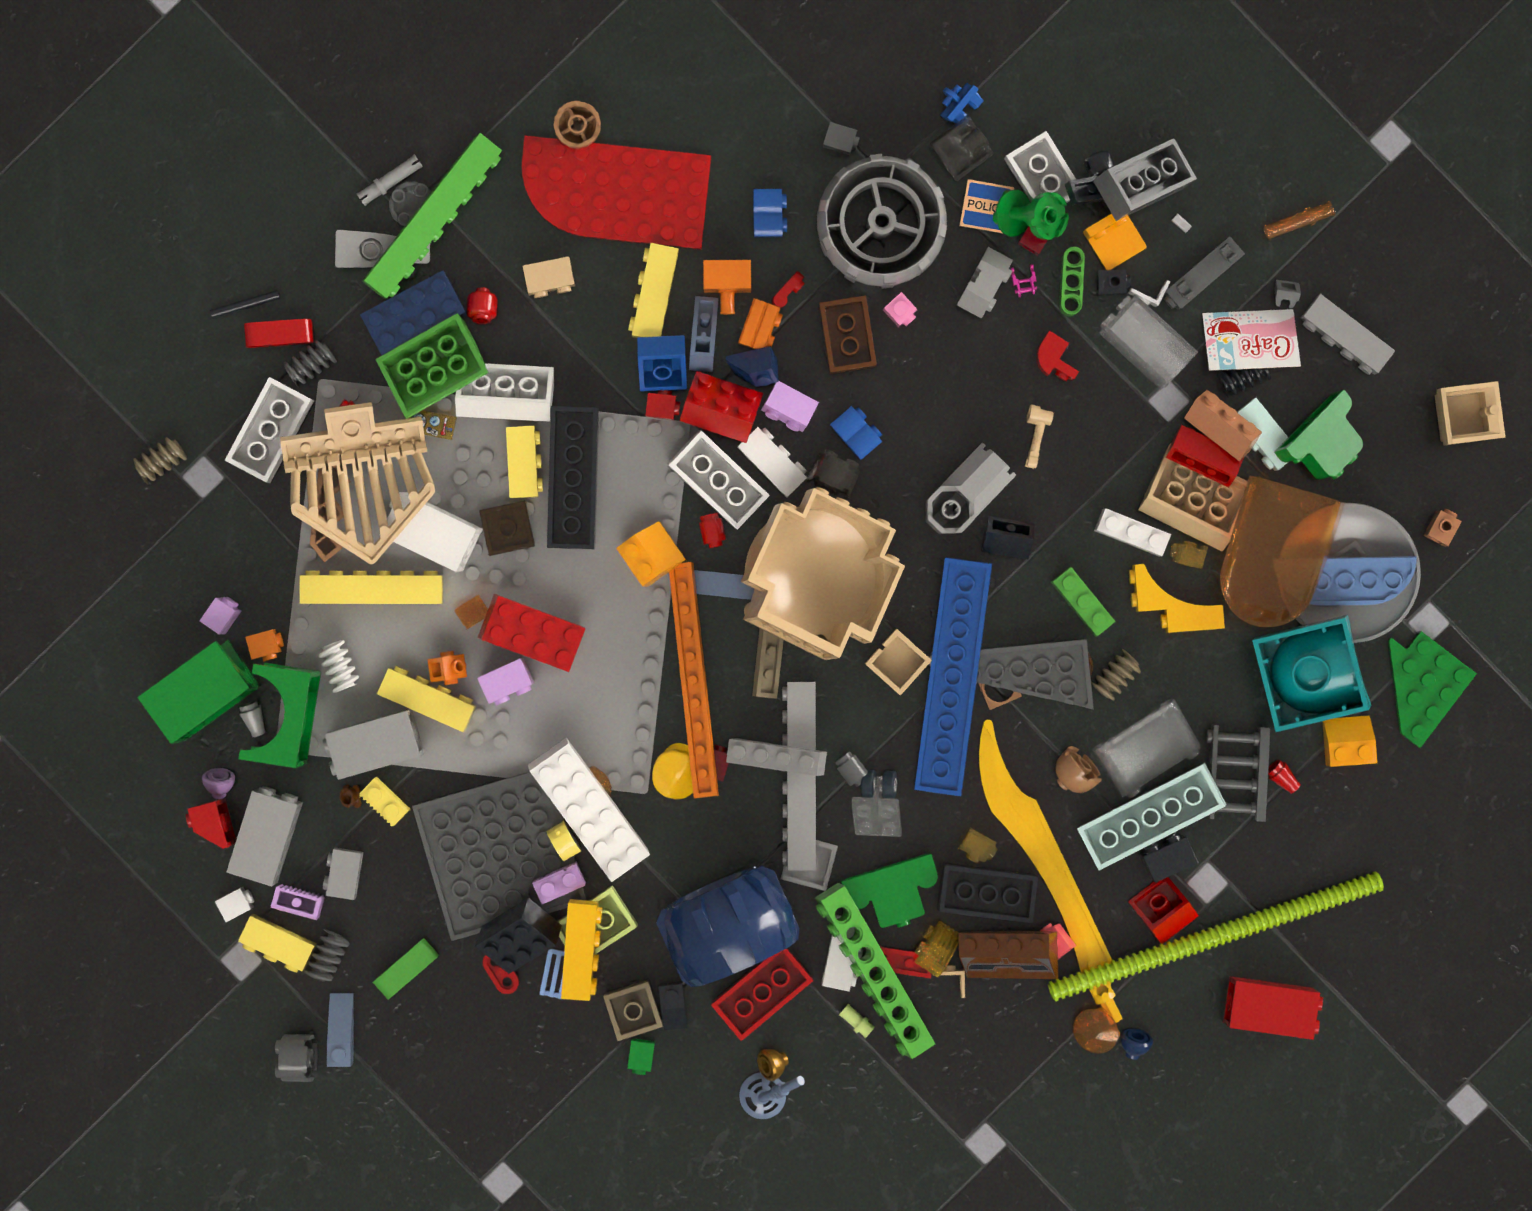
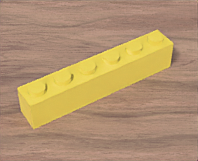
M305 571V575H300V604H443V576H438V571H424V576H414V571H400V575H391V571H376V575H367V571H353V575H343V571H329V575H320V571Z

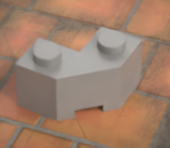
M988 247L957 305L980 318L983 317L986 310L991 312L997 301L993 298L1001 282L1006 283L1012 273L1009 267L1013 260Z

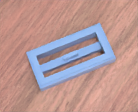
M552 948L548 950L539 995L561 999L562 980L559 993L554 991L561 956H564L565 951ZM552 954H556L550 991H547L545 989Z

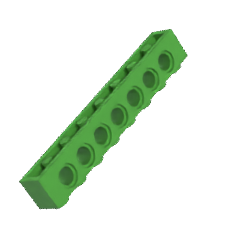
M837 883L815 897L818 903L816 905L817 911L823 918H827L829 922L828 930L834 938L837 937L841 943L839 949L845 957L850 958L852 962L850 965L851 970L856 977L860 976L864 983L861 985L862 989L868 997L871 996L875 1002L873 1008L880 1017H884L886 1021L884 1027L890 1036L894 1035L898 1043L895 1045L900 1054L913 1059L935 1045L934 1040L846 887ZM842 907L843 915L836 919L835 912L838 908ZM854 927V935L851 938H847L846 933L848 929ZM862 947H865V955L862 958H859L858 951ZM873 967H877V974L870 978V970ZM884 987H888V994L885 997H881V990ZM899 1006V1014L896 1017H893V1009ZM910 1026V1027H911V1032H910V1034H909L908 1036L904 1037V1035H903L904 1029H905L906 1027Z

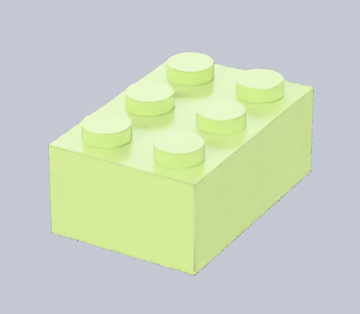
M613 885L589 900L599 901L598 907H603L601 924H597L596 931H601L599 948L595 947V954L638 926V923ZM567 915L558 920L562 925L559 937L564 945Z

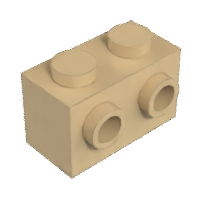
M569 256L523 266L529 296L534 295V298L546 297L548 292L557 290V294L570 292L571 287L575 286Z

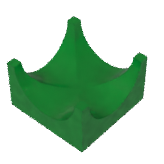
M264 663V665L253 664L252 674L266 678L278 689L284 703V720L280 731L273 740L264 746H251V750L241 749L239 759L298 768L307 764L321 671L272 663Z

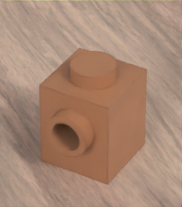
M1448 509L1436 511L1423 536L1442 546H1449L1462 521L1456 518V513Z

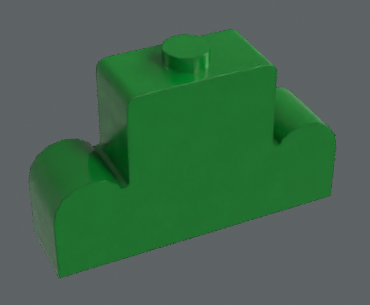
M926 853L843 879L841 882L846 887L858 909H863L869 904V901H872L881 928L895 924L897 927H902L910 924L911 919L925 914L917 886L922 888L934 886L938 875L932 854Z

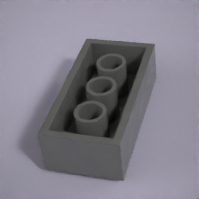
M1173 138L1107 169L1093 181L1114 219L1118 221L1184 189L1197 178Z

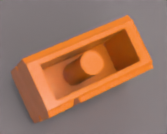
M754 298L738 344L753 350L772 347L775 336L771 335L774 326L779 328L783 314L779 313L780 307Z

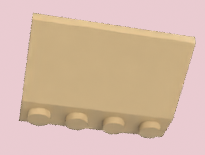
M1170 443L1138 510L1223 551L1233 537L1254 484L1237 476L1228 488L1165 457L1171 445Z

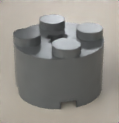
M284 1034L281 1040H276L275 1052L279 1054L278 1064L275 1066L276 1078H281L283 1082H313L315 1076H311L312 1070H317L318 1064L317 1043H312L311 1040L315 1039L314 1035Z

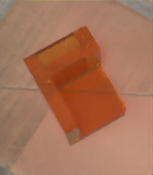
M476 595L457 607L454 612L465 629L468 630L485 619L488 608L480 596Z

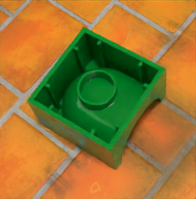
M229 640L222 645L215 641L137 698L168 741L174 744L186 741L262 685L252 674V671Z

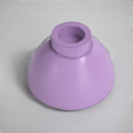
M224 768L210 769L202 775L204 787L208 792L212 793V797L215 799L226 797V793L230 791L235 782L234 773Z

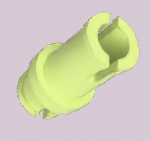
M850 1004L839 1014L855 1028L854 1031L856 1033H861L864 1038L875 1028L868 1022L869 1019L866 1016L862 1017Z

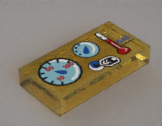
M423 410L410 417L422 416L424 435L453 440L457 417Z

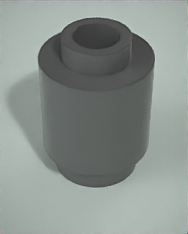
M850 751L835 762L838 766L837 770L849 786L854 784L858 787L861 785V778L868 773L857 756L852 755Z

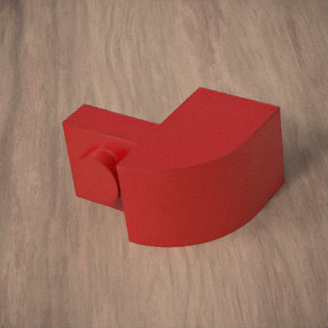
M1050 330L1037 349V364L1046 376L1054 369L1056 371L1055 375L1063 381L1067 382L1068 379L1073 381L1079 371L1060 360L1069 343Z

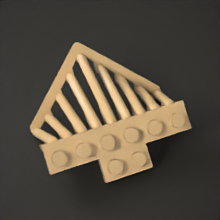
M372 402L324 409L327 430L280 437L285 473L291 472V512L294 516L364 561L374 564L435 493L432 477L422 453L427 452L422 416L375 423ZM406 455L413 456L423 480L424 486L419 492H417ZM391 457H396L399 462L410 499L409 504L404 510ZM377 459H382L396 518L390 526H388ZM367 461L380 531V538L375 544L361 463ZM352 463L365 545L357 541L346 467V464ZM332 466H337L346 533L337 528ZM317 468H322L327 521L318 516ZM303 470H306L308 509L300 504V474Z

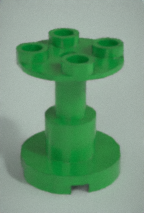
M1005 190L998 201L996 211L993 214V221L998 225L1003 234L1010 237L1019 236L1029 226L1031 232L1037 238L1052 240V238L1059 237L1065 231L1069 214L1065 213L1064 206H1067L1065 199L1058 193H1040L1030 203L1028 196L1020 190Z

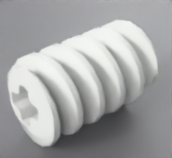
M339 640L319 648L323 649L318 657L327 659L322 663V666L330 667L325 674L334 676L329 681V684H337L332 690L333 693L356 685L354 682L359 678L358 675L350 674L355 670V666H347L352 660L351 657H343L348 652V649H340V646L345 643L344 640Z

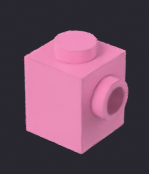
M901 292L884 307L883 311L899 327L902 324L907 326L916 318L914 313L917 309Z

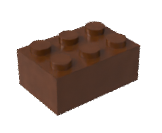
M866 295L820 302L819 311L829 374L876 367L877 362Z

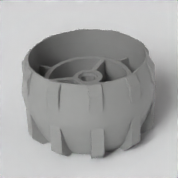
M882 154L870 155L868 158L855 161L847 167H843L827 185L818 206L817 231L821 243L820 247L825 257L827 256L832 264L845 275L844 278L853 283L857 281L866 285L881 286L882 289L893 288L894 285L907 282L919 276L937 257L945 240L947 212L940 187H937L933 180L919 168L920 165L911 160L905 161L896 157L882 156ZM878 187L896 190L912 203L918 218V229L896 222L894 211L889 207L881 205ZM871 189L875 208L869 214L866 224L867 231L852 243L845 229V211L858 194ZM883 216L887 218L888 225L886 227L877 226L875 222L876 217ZM893 231L915 237L914 242L908 249L889 258L872 257L857 249L870 236L879 240L886 239Z

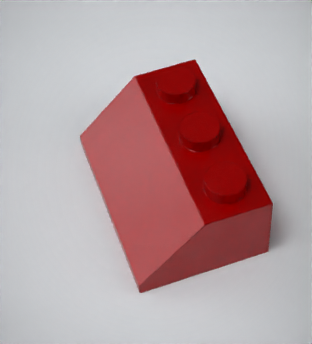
M226 798L188 808L186 821L188 827L193 828V832L222 849L236 843L237 839Z

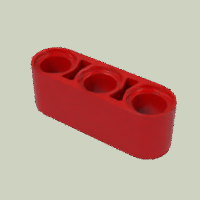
M312 319L244 323L245 344L247 348L314 343Z

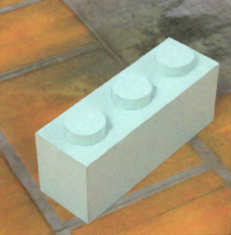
M1257 398L1252 399L1238 410L1237 413L1248 422L1253 423L1262 432L1252 449L1255 452L1258 450L1262 454L1263 458L1261 460L1269 470L1273 468L1274 471H1277L1288 462L1280 461L1274 451L1288 436Z

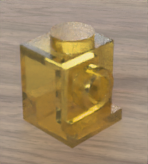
M1184 541L1183 544L1173 543L1170 556L1173 557L1172 562L1202 569L1208 546L1201 545L1200 549H1198V544Z

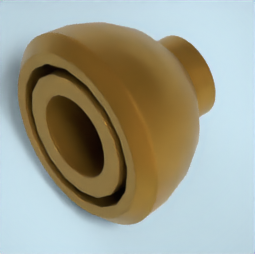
M773 1049L761 1050L757 1057L759 1070L763 1077L769 1081L778 1079L784 1072L785 1066L789 1063L784 1052L779 1053Z

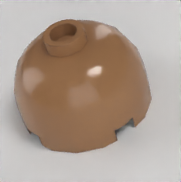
M568 102L559 108L555 116L554 129L556 136L563 144L570 148L581 149L596 141L600 133L601 121L599 114L593 106L585 102Z
M1070 746L1057 759L1055 767L1056 775L1059 778L1057 782L1064 790L1069 789L1075 793H1084L1102 781V779L1097 778L1100 772L1086 754L1082 758L1077 754L1079 749Z

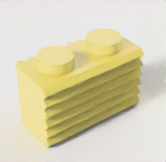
M375 777L360 792V797H363L366 803H370V806H373V810H377L380 816L387 819V823H390V826L396 825L410 811V808L378 777Z

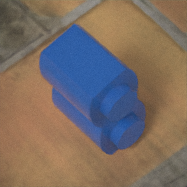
M753 189L754 238L782 237L783 232H787V218H782V208H787V196L782 194V189Z
M851 406L834 420L830 426L861 460L882 442L879 438L882 434L874 425L870 427L864 421L867 416L859 407L854 409Z

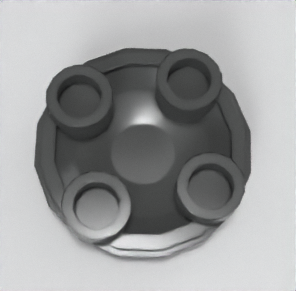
M416 181L405 182L397 186L389 200V210L393 219L400 225L405 226L429 196L431 190L425 184Z

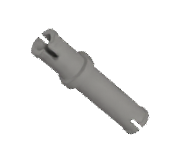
M412 155V157L380 179L376 178L373 180L374 183L356 193L359 199L367 195L361 201L363 205L366 206L381 194H386L387 190L422 168L423 166L420 161L412 165V163L418 160L416 155Z

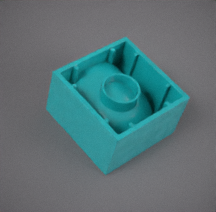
M1348 614L1258 636L1252 640L1276 732L1370 709L1371 702L1359 668Z

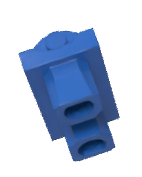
M968 83L963 88L956 84L952 90L945 87L943 93L947 97L942 103L946 108L940 116L944 120L953 122L958 126H963L968 121L969 116L962 109L967 104L972 109H977L983 102V99L977 93L979 89L975 85Z

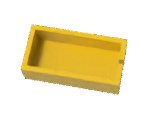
M570 899L568 902L561 999L590 1001L591 996L596 994L597 978H593V971L598 969L599 955L595 954V947L599 948L601 931H596L597 924H601L603 907H598L599 901Z

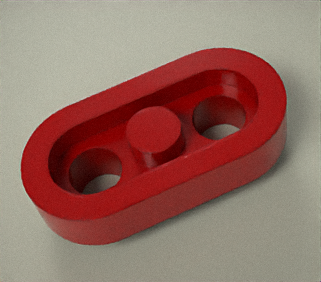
M486 955L484 956L483 967L498 991L503 994L513 993L519 986V977L516 972L513 971L509 974L499 965H492L491 959ZM506 977L512 980V984L509 986L503 983V979Z

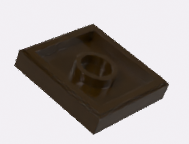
M525 500L479 510L489 556L535 547Z

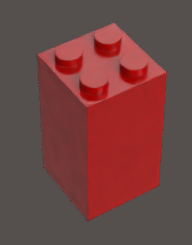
M1229 976L1223 1023L1229 1028L1314 1040V1034L1319 1032L1320 1021L1317 1020V1013L1322 1010L1323 997H1320V992L1310 987Z

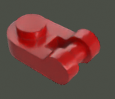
M797 271L774 295L771 300L772 305L780 308L784 307L787 304V296L792 291L796 294L805 284L802 281L805 276Z

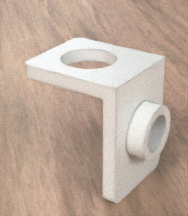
M1166 280L1156 300L1133 288L1129 290L1128 294L1136 297L1135 301L1143 306L1148 307L1150 304L1157 307L1170 281Z

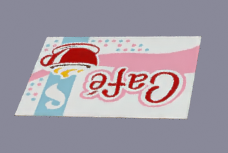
M1293 309L1202 313L1209 370L1301 366Z

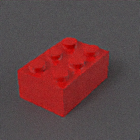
M696 371L680 421L747 443L763 393Z

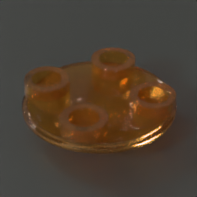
M1103 1008L1088 1009L1081 1012L1073 1024V1033L1076 1041L1082 1048L1092 1053H1105L1111 1050L1120 1037V1032L1114 1019Z

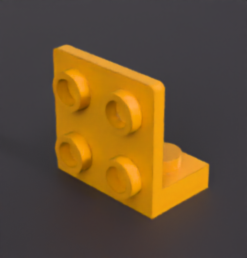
M1111 213L1083 231L1106 270H1112L1147 248L1129 216L1116 221Z

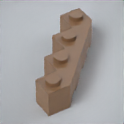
M332 466L335 495L340 491L337 466ZM319 468L317 477L318 516L327 521L322 468ZM335 500L338 522L344 518L342 507ZM311 527L310 545L323 562H326L343 548L329 537Z

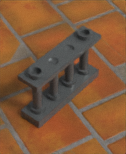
M1211 724V729H1207L1206 742L1210 743L1209 772L1217 787L1223 789H1244L1254 792V802H1250V804L1226 803L1225 807L1216 812L1250 813V816H1253V820L1266 822L1270 728L1257 727V731H1254L1253 734L1218 732L1219 725ZM1218 741L1253 743V745L1257 746L1256 755L1252 757L1217 755ZM1217 765L1252 766V769H1255V778L1251 780L1216 779ZM1214 813L1206 816V818L1214 819Z

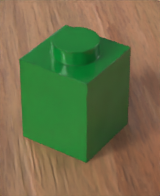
M632 1038L627 1069H632V1073L646 1075V1071L651 1072L655 1041Z

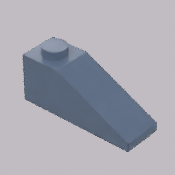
M695 296L689 370L713 372L719 298Z
M694 570L697 594L752 599L754 588L741 582L744 575Z
M330 993L327 1067H351L354 1056V993Z

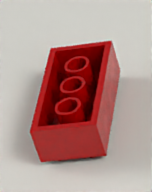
M494 593L478 638L569 672L586 628Z
M786 948L753 966L711 1002V1006L742 1041L814 980L794 954Z

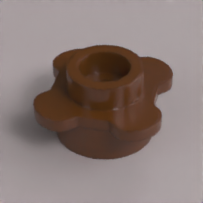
M349 785L343 786L340 792L342 805L347 808L351 806L355 808L361 807V790L358 785L353 787Z

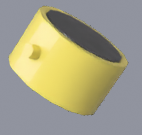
M565 821L546 831L552 845L563 861L581 852L575 836Z

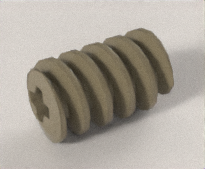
M165 437L166 446L158 442V451L150 447L149 457L141 453L143 460L141 462L136 458L133 459L135 468L147 484V478L152 481L156 480L155 472L160 476L164 475L163 467L168 471L172 470L171 462L178 466L180 464L179 457L187 460L186 454L175 439L171 441Z
M1121 649L1124 657L1115 656L1117 664L1111 661L1108 663L1111 670L1102 669L1104 677L1096 675L1095 678L1098 684L1091 682L1092 686L1105 698L1113 701L1115 698L1112 692L1120 694L1119 685L1127 687L1128 684L1125 679H1135L1132 671L1141 673L1138 662L1124 649Z

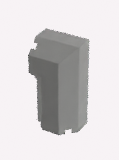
M981 443L926 500L925 521L938 534L962 533L1016 476L1014 472L1010 474L1007 472L1010 467L991 449L988 451L983 450L986 446L984 443Z

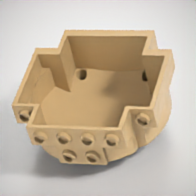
M816 487L806 491L800 507H796L788 502L775 505L768 522L754 538L747 555L745 573L741 580L742 583L754 588L751 602L746 604L744 608L745 616L743 620L824 660L841 657L849 636L864 644L872 643L905 565L899 563L897 557L886 554L896 531L889 527V522L880 518L876 520L869 516L870 513L861 508L854 509L849 506L850 503L839 497L835 499L828 495L829 492L827 490Z

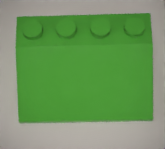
M458 313L375 359L406 419L489 373L472 334Z

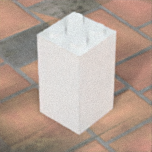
M399 492L404 510L410 502L408 492ZM392 502L389 505L392 509L387 517L388 526L396 519ZM427 502L393 542L455 572H461L464 570L483 529Z

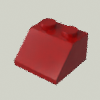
M1169 877L1156 883L1152 882L1128 901L1161 944L1199 916Z

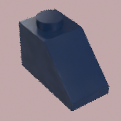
M771 346L726 356V361L732 372L755 387L779 382L778 359Z

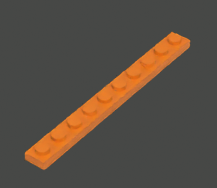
M686 562L671 570L669 576L694 799L719 796L694 564L693 562Z

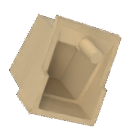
M1498 381L1436 389L1435 402L1440 439L1443 445L1505 438Z

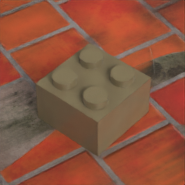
M649 979L604 993L603 997L617 1041L663 1027V1021Z

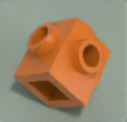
M454 651L440 652V657L427 659L431 682L444 681V685L457 684L458 678L467 677L464 654L454 655Z

